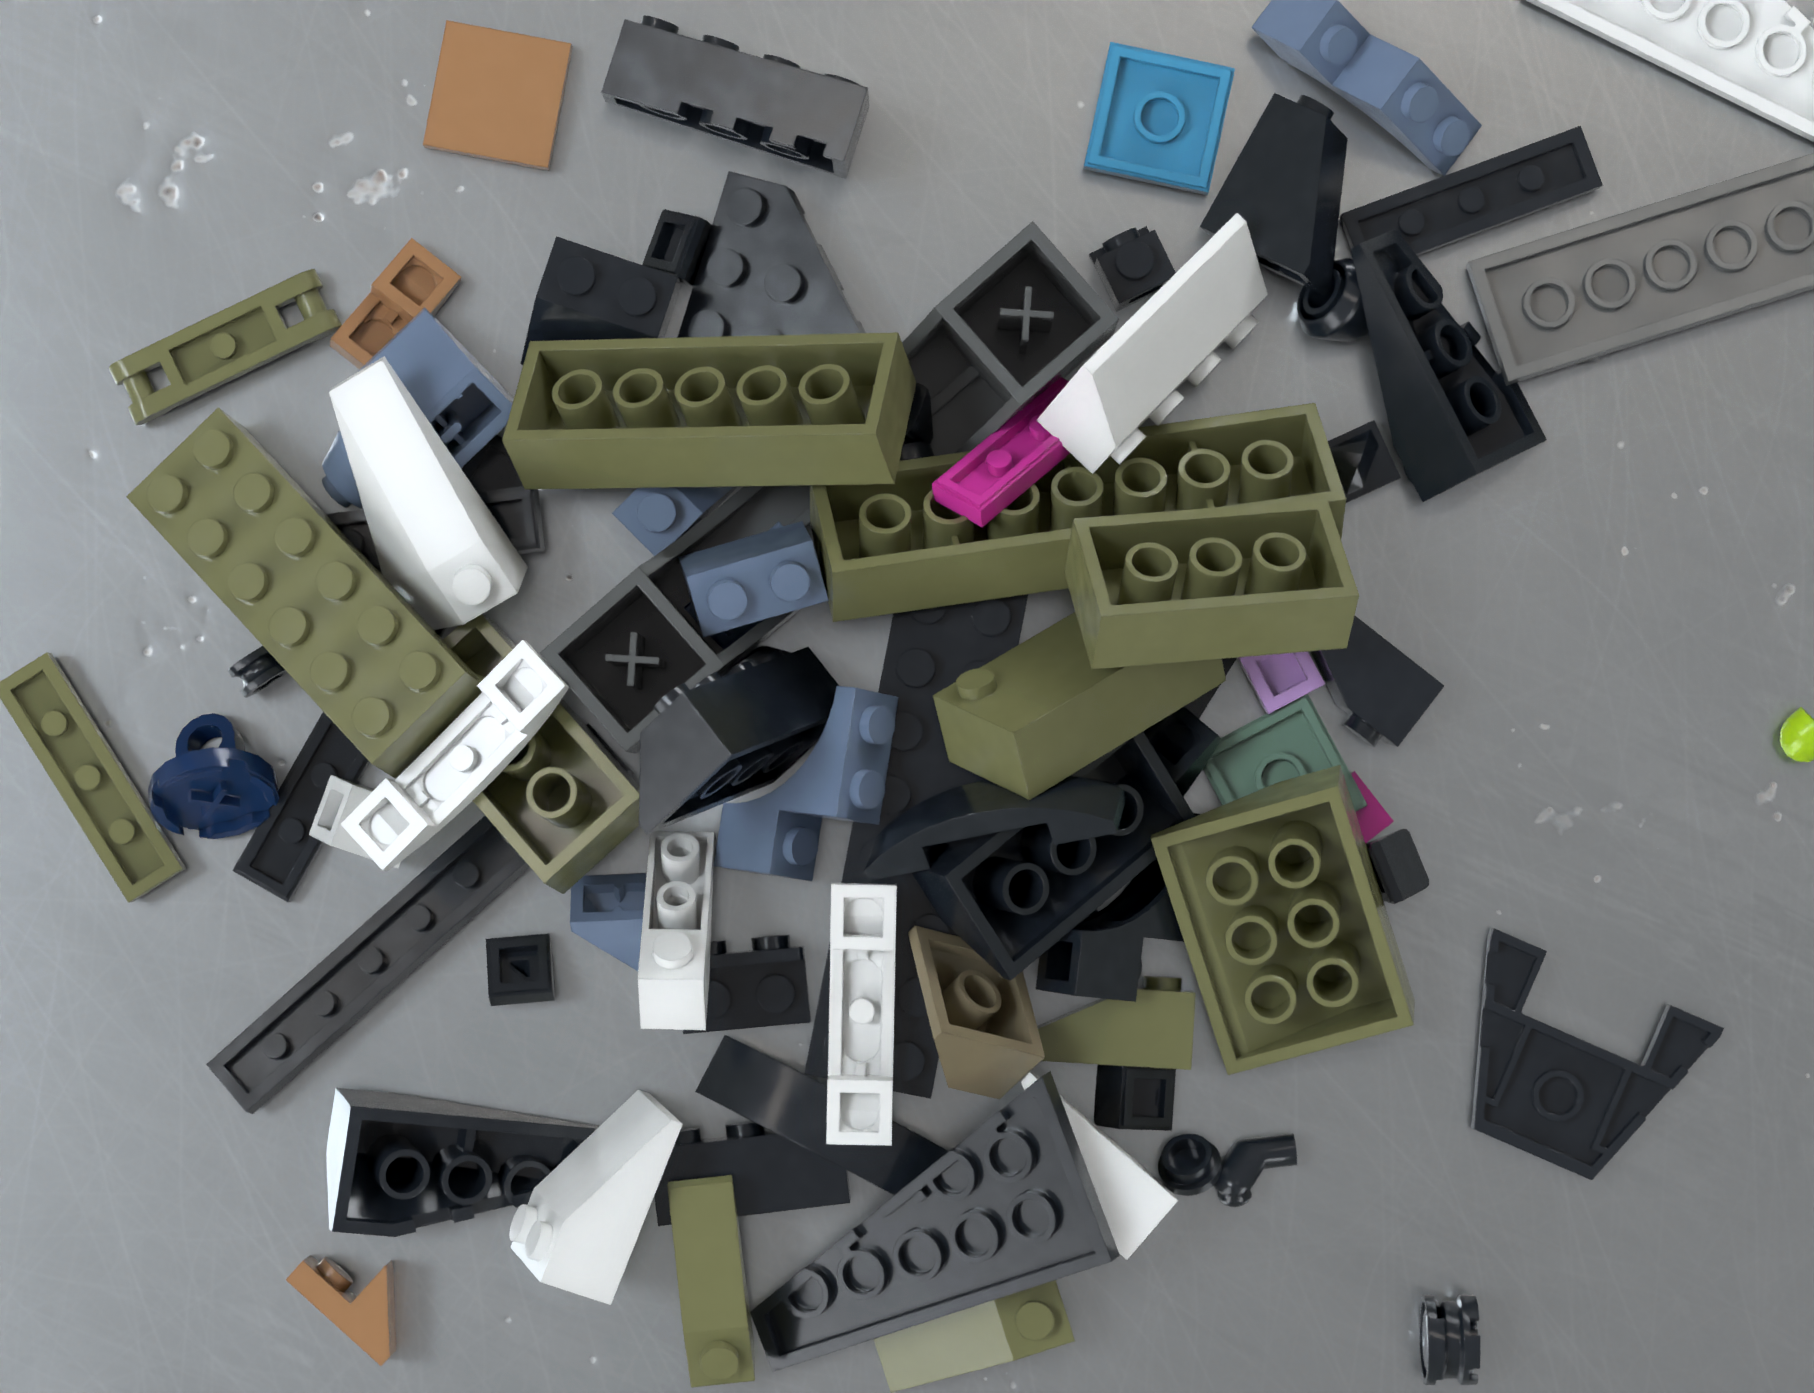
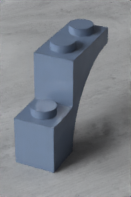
M1271 0L1251 27L1284 62L1303 71L1345 98L1392 134L1429 169L1443 176L1446 175L1482 126L1419 57L1369 34L1338 0Z
M836 686L833 705L822 735L811 754L796 773L777 789L760 798L741 803H723L713 866L755 874L812 881L822 818L879 825L899 697L855 687Z

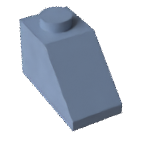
M738 486L637 488L612 514L655 556L711 514Z

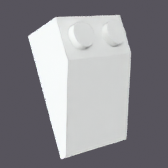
M1031 1070L1020 1080L1024 1090L1040 1077ZM1060 1095L1118 1252L1128 1260L1178 1200L1173 1192L1165 1187L1160 1180Z
M637 1090L533 1189L528 1205L522 1204L517 1209L510 1227L509 1236L510 1240L513 1241L510 1248L541 1283L609 1305L612 1304L683 1125L650 1093Z

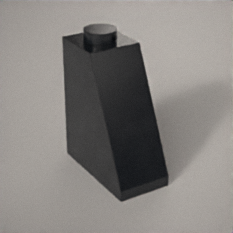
M1274 93L1200 227L1212 238L1238 213L1247 222L1260 266L1322 295H1326L1332 284L1348 138L1331 121L1334 112L1324 104L1305 95H1301L1298 101L1294 102Z

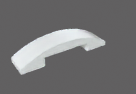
M522 640L477 685L482 693L395 781L385 778L341 823L343 828L381 870L388 871L404 860L468 806L526 746L567 692L569 686L527 641Z
M831 883L826 1144L892 1146L897 884Z

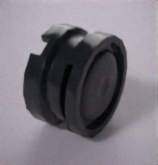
M1458 1294L1455 1301H1442L1441 1305L1435 1300L1433 1295H1422L1419 1319L1421 1373L1425 1385H1435L1436 1380L1456 1378L1460 1385H1477L1479 1380L1478 1374H1474L1473 1369H1480L1481 1349L1480 1335H1478L1477 1327L1479 1310L1474 1294Z

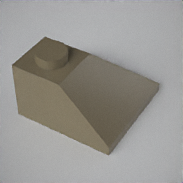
M914 926L908 932L934 1042L948 1088L1000 1100L1045 1058L1023 971L1012 980L1004 979L959 936Z

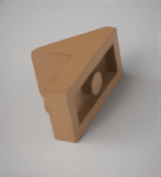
M310 1255L287 1277L286 1281L380 1366L397 1350L394 1268L392 1260L381 1269L358 1296L348 1289L353 1283L352 1278L328 1257H324L319 1263Z

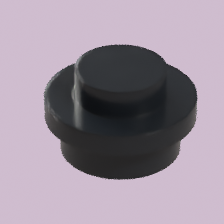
M1182 1134L1171 1139L1165 1145L1158 1162V1172L1163 1185L1171 1192L1183 1196L1197 1195L1209 1190L1219 1180L1223 1167L1218 1149L1204 1137L1196 1134Z

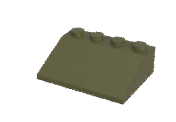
M1341 765L1275 783L1151 835L1154 851L1228 1075L1414 1025L1415 999Z

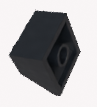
M556 236L536 294L520 364L522 366L524 364L530 341L664 338L682 287L679 278Z

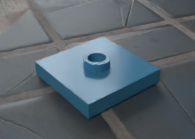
M1110 42L1083 169L1208 195L1235 68Z

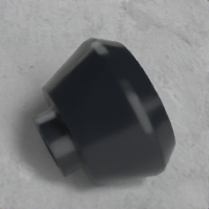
M1343 258L1334 260L1332 284L1326 295H1322L1308 287H1302L1298 297L1297 312L1301 328L1307 335L1318 339L1350 342L1369 333L1353 259Z

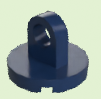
M215 713L201 715L191 720L181 730L176 741V757L166 761L152 774L148 787L149 807L155 821L176 834L184 835L183 827L199 830V837L207 839L236 836L260 826L270 817L269 808L272 805L277 806L279 800L278 780L273 766L259 755L246 752L242 736L225 716ZM222 737L219 748L201 749L207 741Z

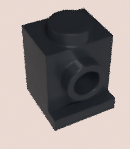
M1147 226L1139 230L1136 227L1126 230L1102 243V248L1089 254L1116 312L1155 294L1176 273L1156 231L1149 232Z

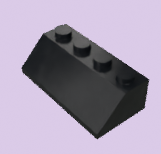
M809 646L786 655L778 649L767 655L755 666L750 661H745L723 678L718 672H714L701 680L692 689H689L686 684H681L656 703L654 709L659 715L640 733L639 825L647 835L774 783L818 742L829 718L836 686L839 685Z
M1144 732L1139 733L1070 775L1105 782L1123 789L1126 801L1117 833L1054 845L1047 823L941 843L937 846L931 868L912 873L941 920L1004 979L1012 980L1157 859L1151 841L1152 834L1195 817Z

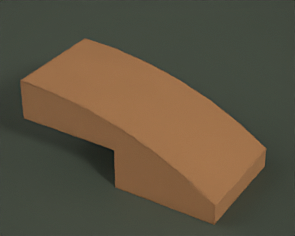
M411 238L371 284V292L331 337L330 347L360 370L424 307L435 316L461 281V276Z

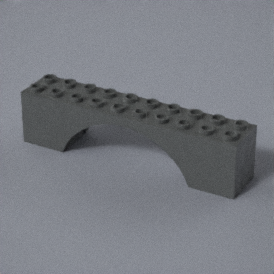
M1033 221L937 304L902 342L916 383L924 385L930 393L933 439L930 445L934 456L973 450L1059 378H1065L1113 336L1119 318ZM904 440L903 445H904V444H908V443H912V442H909V441H907V440ZM810 485L742 487L679 539L638 566L540 652L542 657L626 752L636 754L640 750V733L659 715L654 706L668 692L681 684H686L689 689H692L701 680L714 672H718L721 677L725 676L738 662L800 610L762 620L729 647L723 649L710 635L703 637L697 621L684 609L690 602V597L678 557L766 532L778 521L783 526L802 521L812 539L818 560L810 525Z

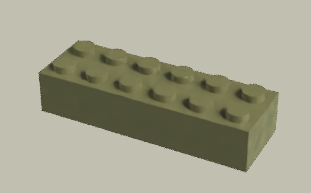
M898 332L530 341L502 441L525 490L894 484L916 388V380Z
M219 407L126 496L367 760L396 779L482 693L477 687L481 680L245 427Z

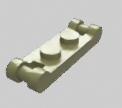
M310 269L294 275L111 364L109 370L116 385H124L132 401V404L128 406V410L135 425L150 422L166 414L171 409L308 343L335 333L342 324L335 310H327L319 293L323 285L316 270ZM296 302L304 321L287 328L278 309L289 303ZM162 365L170 385L155 392L147 373Z

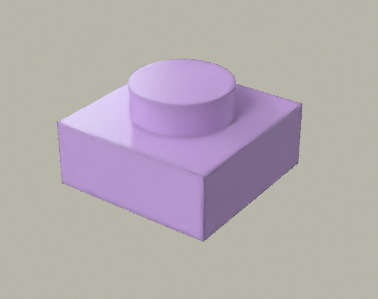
M1309 652L1237 658L1266 714H1270L1325 685Z

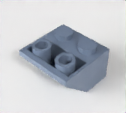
M425 307L360 369H364L385 356L460 468L507 425L514 397Z

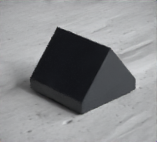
M663 209L642 265L677 276L681 284L693 288L712 224L701 217Z

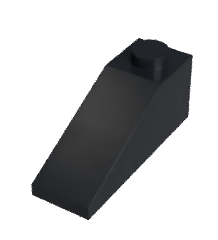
M1354 616L1347 648L1311 651L1335 704L1350 715L1344 725L1372 747H1375L1380 739L1387 744L1398 747L1444 687L1441 682L1356 616Z

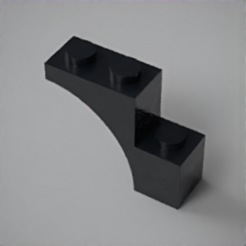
M1157 859L1136 875L1124 891L1108 906L1096 914L1085 918L1039 957L1036 990L1072 996L1136 1002L1138 981L1142 972L1143 939L1154 938L1184 942Z

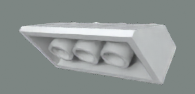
M1236 213L1078 370L1037 419L1051 435L1059 438L1062 445L1092 474L1110 456L1120 465L1147 437L1138 428L1148 418L1158 426L1182 402L1184 397L1176 389L1186 379L1196 388L1222 361L1214 351L1223 342L1231 349H1234L1259 323L1251 313L1268 293L1247 222Z

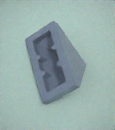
M647 873L583 876L571 887V932L638 971Z

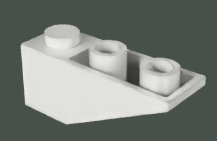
M655 831L650 833L638 969L641 1029L706 1030L710 974L714 832Z

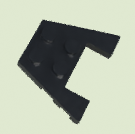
M1491 928L1487 937L1471 1128L1593 1180L1646 1121V1116L1671 1089L1673 1090L1688 1074V1069L1707 1048H1711L1720 1038L1724 1028L1667 1004L1642 1063L1639 1065L1522 1014L1523 1006L1547 951L1500 930Z

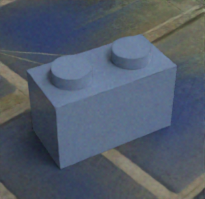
M802 521L678 557L695 618L703 637L829 601L812 539Z

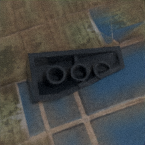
M1396 229L1360 243L1351 249L1393 445L1403 463L1407 478L1414 485L1422 502L1547 440L1519 384L1513 383L1506 386L1501 369L1495 371L1475 346L1481 339L1479 333L1469 321L1460 326L1443 306V289Z
M336 1088L326 1149L329 1229L332 1232L397 1237L414 1233L418 1227L448 1220L457 1223L475 1218L474 1214L512 1205L516 1208H519L522 1204L528 1205L533 1189L586 1140L598 1126L404 1094Z

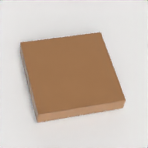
M446 20L423 146L434 150L549 171L573 49L572 44Z

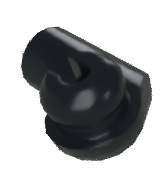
M1294 1134L1242 1139L1233 1144L1222 1160L1221 1176L1214 1185L1220 1202L1229 1207L1243 1206L1251 1199L1252 1193L1250 1189L1264 1169L1297 1165Z

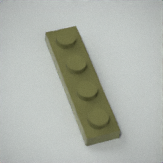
M46 652L0 681L1 701L127 902H134L186 869L52 653Z

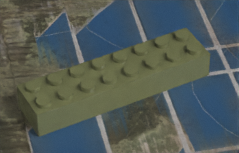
M1316 403L1159 424L1158 426L1139 427L1138 429L1147 437L1120 465L1110 456L1092 474L1070 453L983 527L968 520L964 515L961 516L936 502L932 490V483L970 451L899 461L894 484L810 485V525L829 600L833 622L1067 589L1069 587L1064 570L1074 518L1327 499L1340 539H1342L1346 497Z

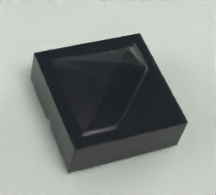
M1375 420L1328 441L1346 497V503L1401 478Z
M549 933L486 939L488 995L491 1006L555 1001L552 942Z

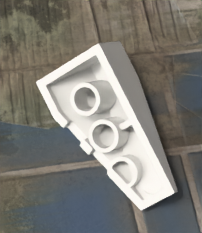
M385 356L332 387L329 394L381 571L389 583L433 630L464 625L516 595L528 566Z

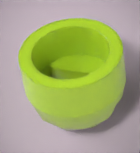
M1799 707L1783 723L1780 731V744L1785 754L1791 759L1798 762H1811L1814 760V719L1803 707Z

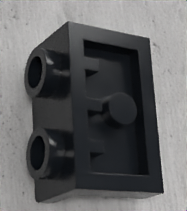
M776 935L751 938L752 950L727 952L726 940L711 941L706 1030H683V1034L810 1023L811 1015L804 945L791 947L790 935Z

